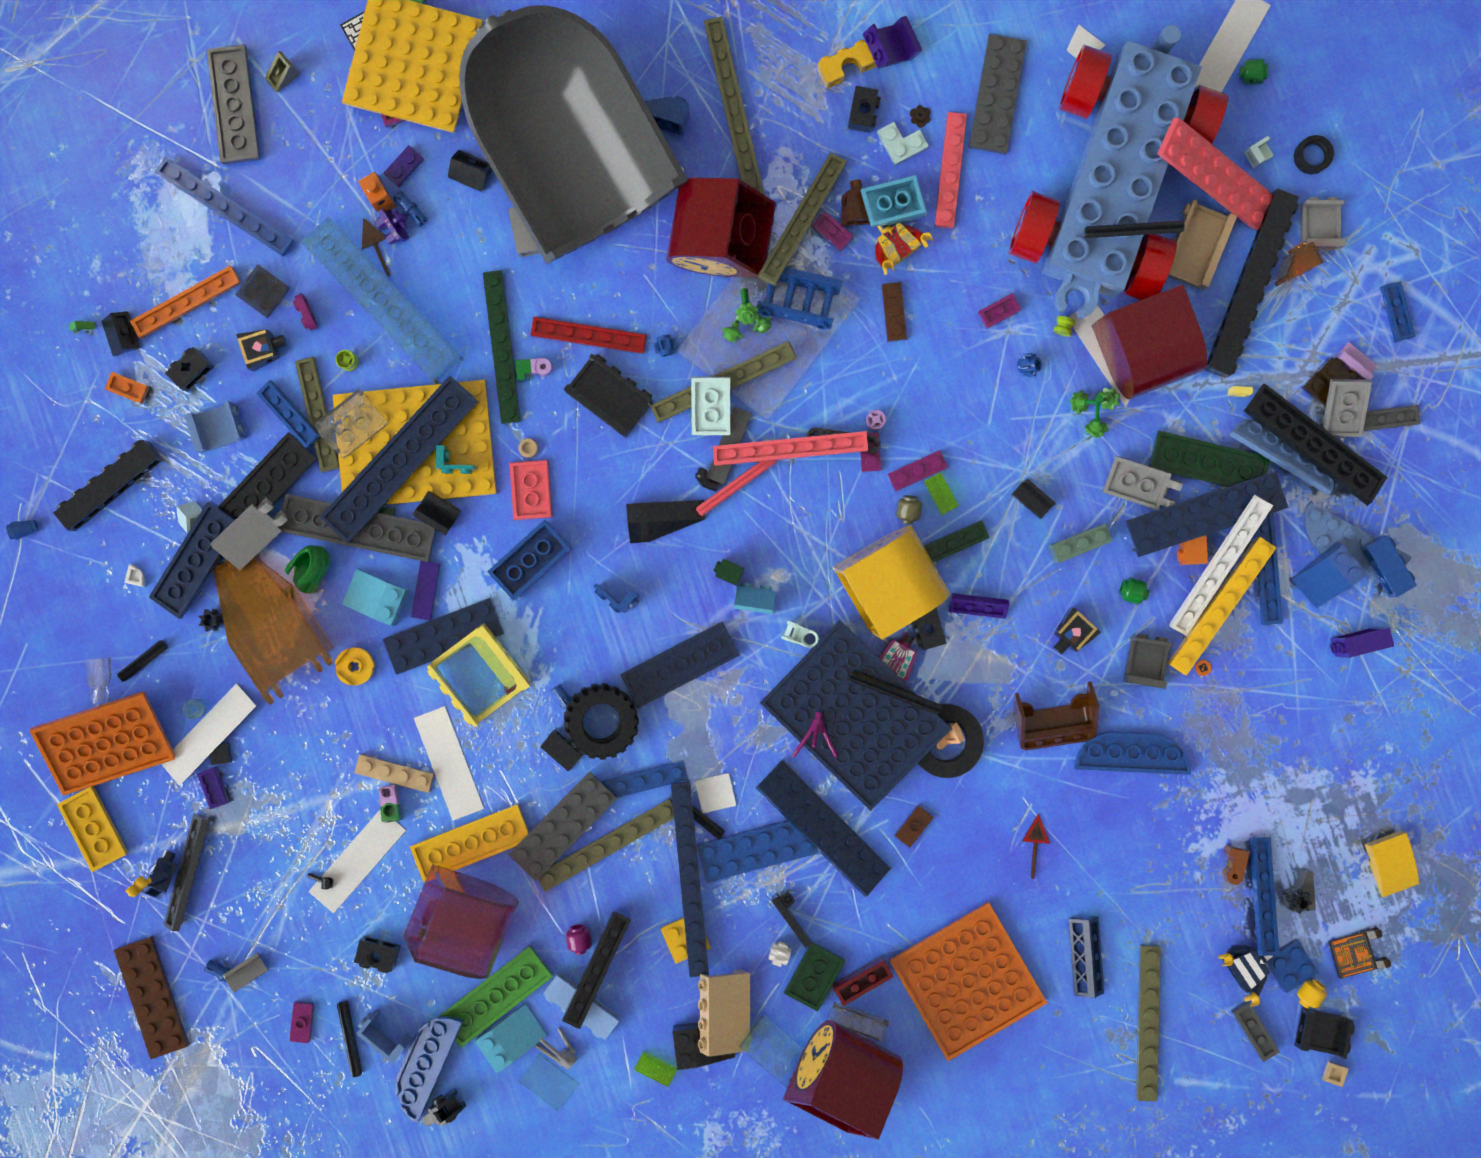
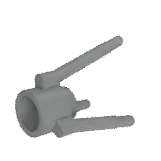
M559 1027L557 1030L568 1050L563 1049L559 1053L543 1038H540V1042L551 1052L538 1044L535 1047L567 1070L577 1060V1057L574 1055L576 1050L571 1046Z

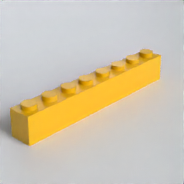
M1255 537L1188 635L1167 662L1168 665L1187 676L1276 549L1275 546L1261 537Z

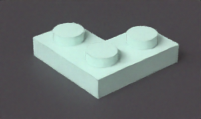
M893 122L877 131V135L894 166L929 147L920 130L903 138Z

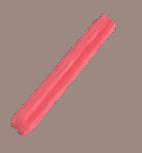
M777 460L758 462L696 507L697 512L704 516L777 463Z

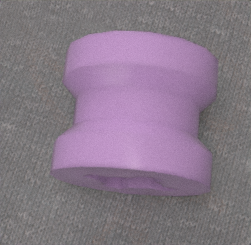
M879 410L871 411L866 417V425L873 431L881 429L886 422L884 413Z

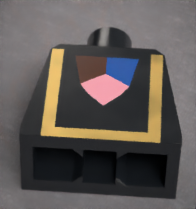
M269 330L236 334L246 367L253 372L279 359L278 348L287 346L284 335L274 337L273 333Z
M1069 608L1054 631V634L1060 640L1053 648L1061 655L1068 648L1077 652L1098 636L1101 631L1075 608Z

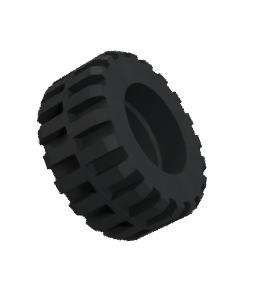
M595 683L591 684L590 687L581 688L579 693H575L572 696V700L568 702L566 712H564V728L568 739L579 753L588 755L589 758L595 759L597 757L600 760H606V757H617L616 754L625 752L627 750L626 747L634 742V736H637L639 718L635 705L624 691H621L614 685L610 686L606 683L597 685ZM600 703L608 704L619 715L618 728L609 737L602 739L593 738L584 729L583 717L590 707Z

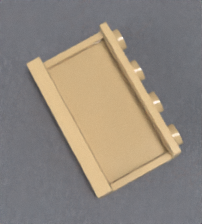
M1194 199L1185 205L1182 212L1184 214L1182 220L1185 226L1184 231L1177 233L1176 238L1172 239L1177 241V250L1168 276L1198 289L1205 290L1211 283L1237 215L1230 213L1226 216L1197 204L1198 200Z
M738 969L734 970V973L712 976L700 974V981L698 983L700 1000L698 1002L700 1010V1020L698 1022L700 1039L698 1047L700 1052L710 1057L750 1051V973Z

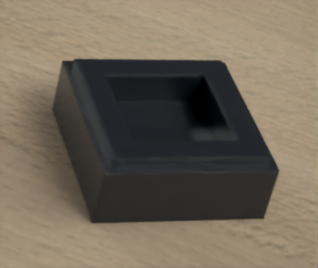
M230 743L219 744L210 754L211 765L232 762Z

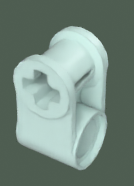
M787 620L786 623L788 625L781 639L809 648L814 647L818 643L819 638L816 632ZM809 633L813 634L816 638L815 643L811 645L807 644L804 640L805 636Z

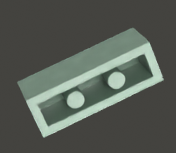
M1101 524L1048 546V549L1056 564L1110 543L1112 538L1106 524Z

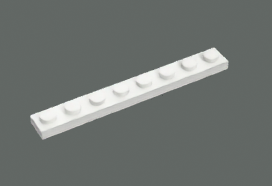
M1256 495L1253 496L1170 622L1169 626L1186 636L1188 635L1273 507L1271 503Z

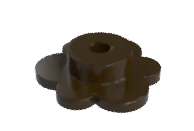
M921 105L911 109V123L916 124L919 128L924 127L931 120L929 117L930 109L927 107L923 108Z

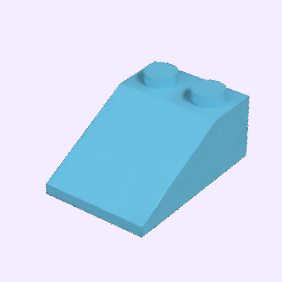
M916 175L860 190L871 227L910 222L921 219L926 213Z
M356 569L342 605L387 625L396 626L410 590Z
M741 583V586H737L734 609L773 614L775 591H771L772 587L760 585V589L752 588L753 584Z
M525 1003L478 1035L475 1043L497 1074L540 1042V1038L544 1039L547 1033L527 1003Z

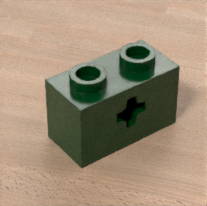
M723 559L722 562H717L713 571L716 573L715 577L737 586L744 568Z

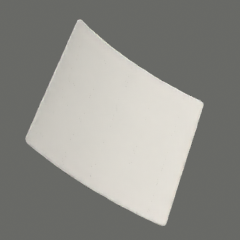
M729 773L695 781L703 814L736 806Z

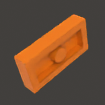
M111 372L105 390L143 404L149 386Z

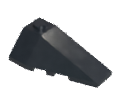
M704 500L626 504L630 543L651 542L705 520V515L701 516L696 510V507L702 504Z

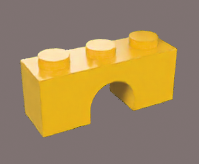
M864 40L856 42L849 49L846 47L840 49L836 55L831 57L828 55L819 60L817 70L826 90L844 82L845 75L842 67L847 63L855 64L860 73L877 67Z

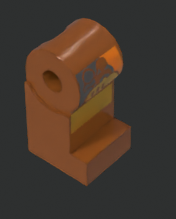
M1225 845L1224 853L1229 855L1222 875L1230 884L1238 885L1243 881L1249 852L1242 848Z

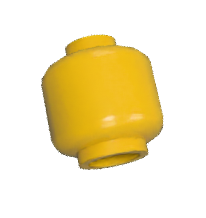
M1312 979V981L1306 980L1297 991V995L1300 998L1299 1003L1307 1009H1310V1007L1319 1008L1327 997L1326 987L1316 979Z

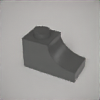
M1307 868L1299 869V875L1295 884L1291 888L1285 889L1283 903L1289 909V902L1286 901V898L1290 896L1289 891L1295 892L1297 888H1300L1303 893H1310L1309 900L1313 903L1309 905V911L1316 910L1313 871ZM1298 898L1297 904L1301 903V898Z

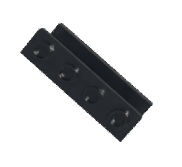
M591 353L587 363L570 385L567 384L563 390L626 438L649 409L650 405H652V395L645 389L640 391L636 388L637 383L629 377L627 379L623 378L620 375L622 372L615 366L610 368L606 365V360L599 354L595 356Z

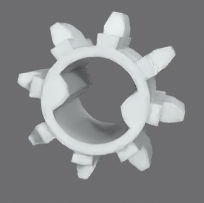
M781 941L778 944L773 943L768 960H771L773 965L779 967L782 964L787 965L792 948H789L787 943Z

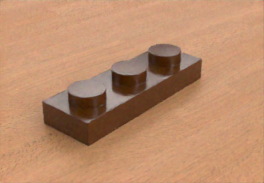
M901 282L882 284L887 342L907 340Z

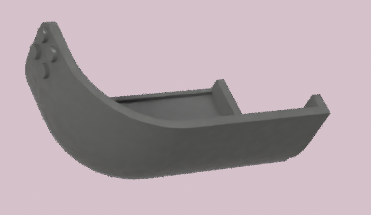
M536 5L515 11L509 9L499 17L495 15L490 16L484 21L485 25L476 30V35L469 41L463 52L460 64V92L465 115L480 149L546 264L587 245L602 234H607L623 225L688 181L620 56L605 36L589 22L561 8Z

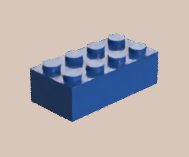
M543 520L487 572L512 600H517L565 557L572 548L548 521Z

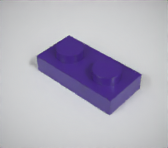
M408 145L383 174L397 187H400L424 159Z

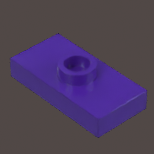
M217 766L197 773L210 810L230 802Z

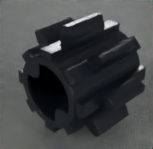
M205 609L204 615L198 616L201 619L199 626H205L206 632H209L211 629L218 631L219 625H224L221 619L224 615L218 614L217 609H212V611ZM211 615L214 618V620L211 621L212 625L209 623V620H211Z
M1297 888L1295 892L1289 891L1290 896L1286 898V901L1289 902L1288 908L1291 910L1296 909V912L1299 914L1303 910L1309 911L1308 907L1313 903L1309 900L1310 893H1303L1300 888ZM1298 898L1302 899L1300 904H1297Z

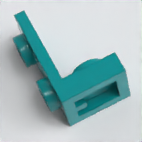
M436 445V469L441 470V473L453 474V470H461V474H472V471H477V466L447 465V462H450V450H447L448 447L444 445Z

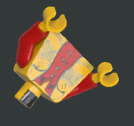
M901 223L893 227L890 225L877 226L882 235L876 241L875 259L883 268L884 274L887 275L888 268L895 271L894 266L918 250L921 246L920 242L927 248L928 244L926 241L931 240L933 242V237L928 232L923 233L914 227L906 224L902 225Z

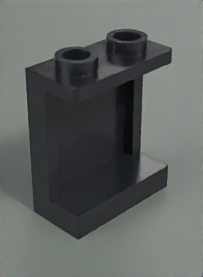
M1302 1007L1294 1045L1303 1051H1309L1310 1049L1338 1055L1346 1059L1347 1054L1351 1050L1350 1039L1355 1031L1354 1021L1347 1016Z

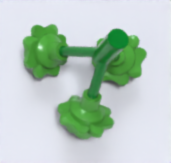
M747 288L740 290L742 304L735 311L737 314L735 322L732 323L731 327H723L722 329L724 338L732 343L743 338V335L738 330L740 321L743 325L753 324L755 321V327L752 330L754 332L759 331L760 334L767 332L771 328L770 322L772 318L770 316L761 317L757 313L758 308L749 302Z
M1107 387L1103 388V391L1099 392L1094 400H1089L1088 394L1082 390L1072 394L1070 403L1072 410L1076 411L1077 414L1087 411V406L1090 404L1095 406V418L1085 425L1087 434L1098 438L1108 431L1107 423L1101 422L1099 418L1100 405L1102 409L1113 410L1114 406L1119 405L1118 399L1120 394L1116 393L1115 388L1109 389Z

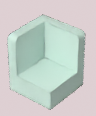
M1269 136L1252 145L1244 152L1253 169L1273 157V153L1266 144L1270 140Z
M196 502L177 506L178 523L187 533H189L202 512L201 507Z

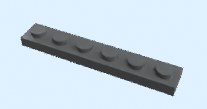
M193 814L165 917L164 926L171 931L179 932L180 926L184 921V911L189 902L190 889L194 884V874L199 865L198 859L204 847L205 834L209 828V819L201 814Z

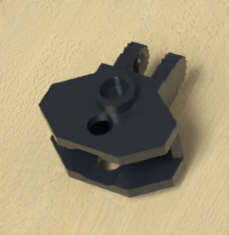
M456 1088L444 1096L442 1094L432 1101L433 1105L428 1109V1113L422 1117L424 1125L430 1126L436 1123L438 1126H443L457 1118L456 1116L466 1107L464 1101L459 1103L455 1098V1095L458 1094Z

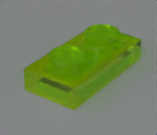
M941 472L923 482L941 515L959 506Z
M642 1051L634 1070L669 1087L677 1068Z

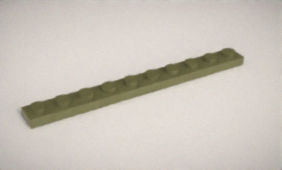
M721 16L704 20V27L740 178L743 182L764 194L723 18Z

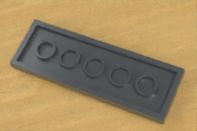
M993 34L988 35L968 148L1006 155L1027 40Z
M243 44L206 49L220 162L222 164L260 160L247 47Z
M589 771L508 855L537 881L618 797Z

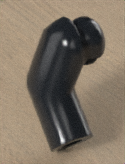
M699 468L697 473H695V478L704 488L717 492L719 483L709 480L706 477L707 470Z

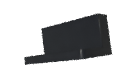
M458 150L451 157L448 178L482 192L485 187L486 178L492 172V168L487 161Z
M128 311L110 313L101 321L113 357L118 356L123 351L140 348Z
M1029 479L1023 480L1011 494L1039 519H1042L1049 509L1056 505V502Z
M428 491L412 515L446 536L461 510Z
M556 729L549 734L548 738L540 746L567 771H570L583 756Z

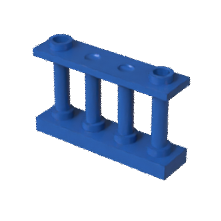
M786 267L778 281L788 284L783 306L772 304L776 286L769 283L764 302L758 301L757 313L766 317L774 316L816 326L821 330H831L834 318H830L828 315L833 295H839L843 280ZM796 286L807 289L802 311L791 308ZM816 290L826 293L821 315L809 313L814 291Z

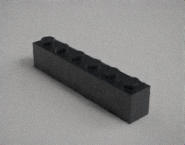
M139 440L135 442L131 450L120 454L115 463L107 465L102 469V473L99 476L88 480V485L83 489L76 490L72 494V498L61 502L57 506L58 509L53 512L67 531L78 530L163 461L164 458L150 441Z
M614 911L611 913L561 1019L563 1022L575 1028H581L631 919Z

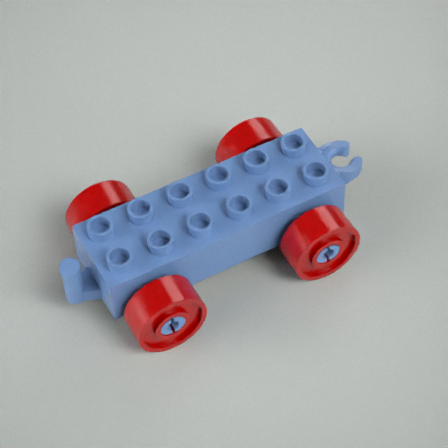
M1175 25L1166 26L1152 48L1127 40L1115 59L1110 76L1107 75L1112 58L1110 53L1084 44L1075 60L1060 101L1059 110L1087 119L1096 101H1100L1096 117L1059 222L1056 221L1060 207V200L1031 191L1018 220L1008 252L1009 255L1037 264L1045 247H1050L1041 273L1062 280V284L1055 293L1054 300L1056 309L1059 312L1067 308L1068 294L1074 290L1082 292L1085 297V302L1077 313L1079 319H1084L1097 306L1098 293L1114 299L1123 292V295L1143 300L1159 294L1167 280L1175 258L1177 241L1158 234L1085 238L1084 229L1087 226L1148 223L1168 166V162L1157 153L1173 118L1183 120L1211 144L1219 131L1226 112L1229 96L1202 85H1198L1195 89L1202 66L1170 55V50L1181 38V31Z

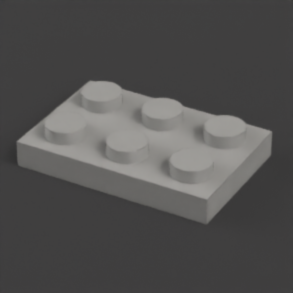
M1330 380L1323 428L1333 436L1362 437L1372 386L1371 380Z

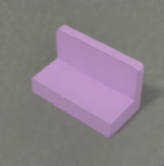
M1347 343L1336 355L1337 358L1344 362L1343 367L1347 371L1352 370L1358 374V379L1371 380L1374 377L1372 373L1376 370L1377 365L1351 343Z

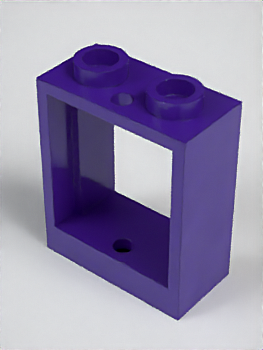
M1372 627L1330 638V649L1335 654V657L1351 658L1394 647L1390 627Z

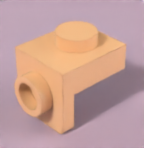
M957 723L948 724L952 729L936 744L938 750L943 749L948 744H958L965 740L962 730Z

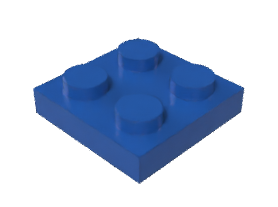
M1298 939L1280 948V955H1274L1272 959L1266 962L1285 993H1288L1319 973Z

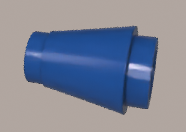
M36 520L16 521L6 525L7 534L11 540H19L39 531Z

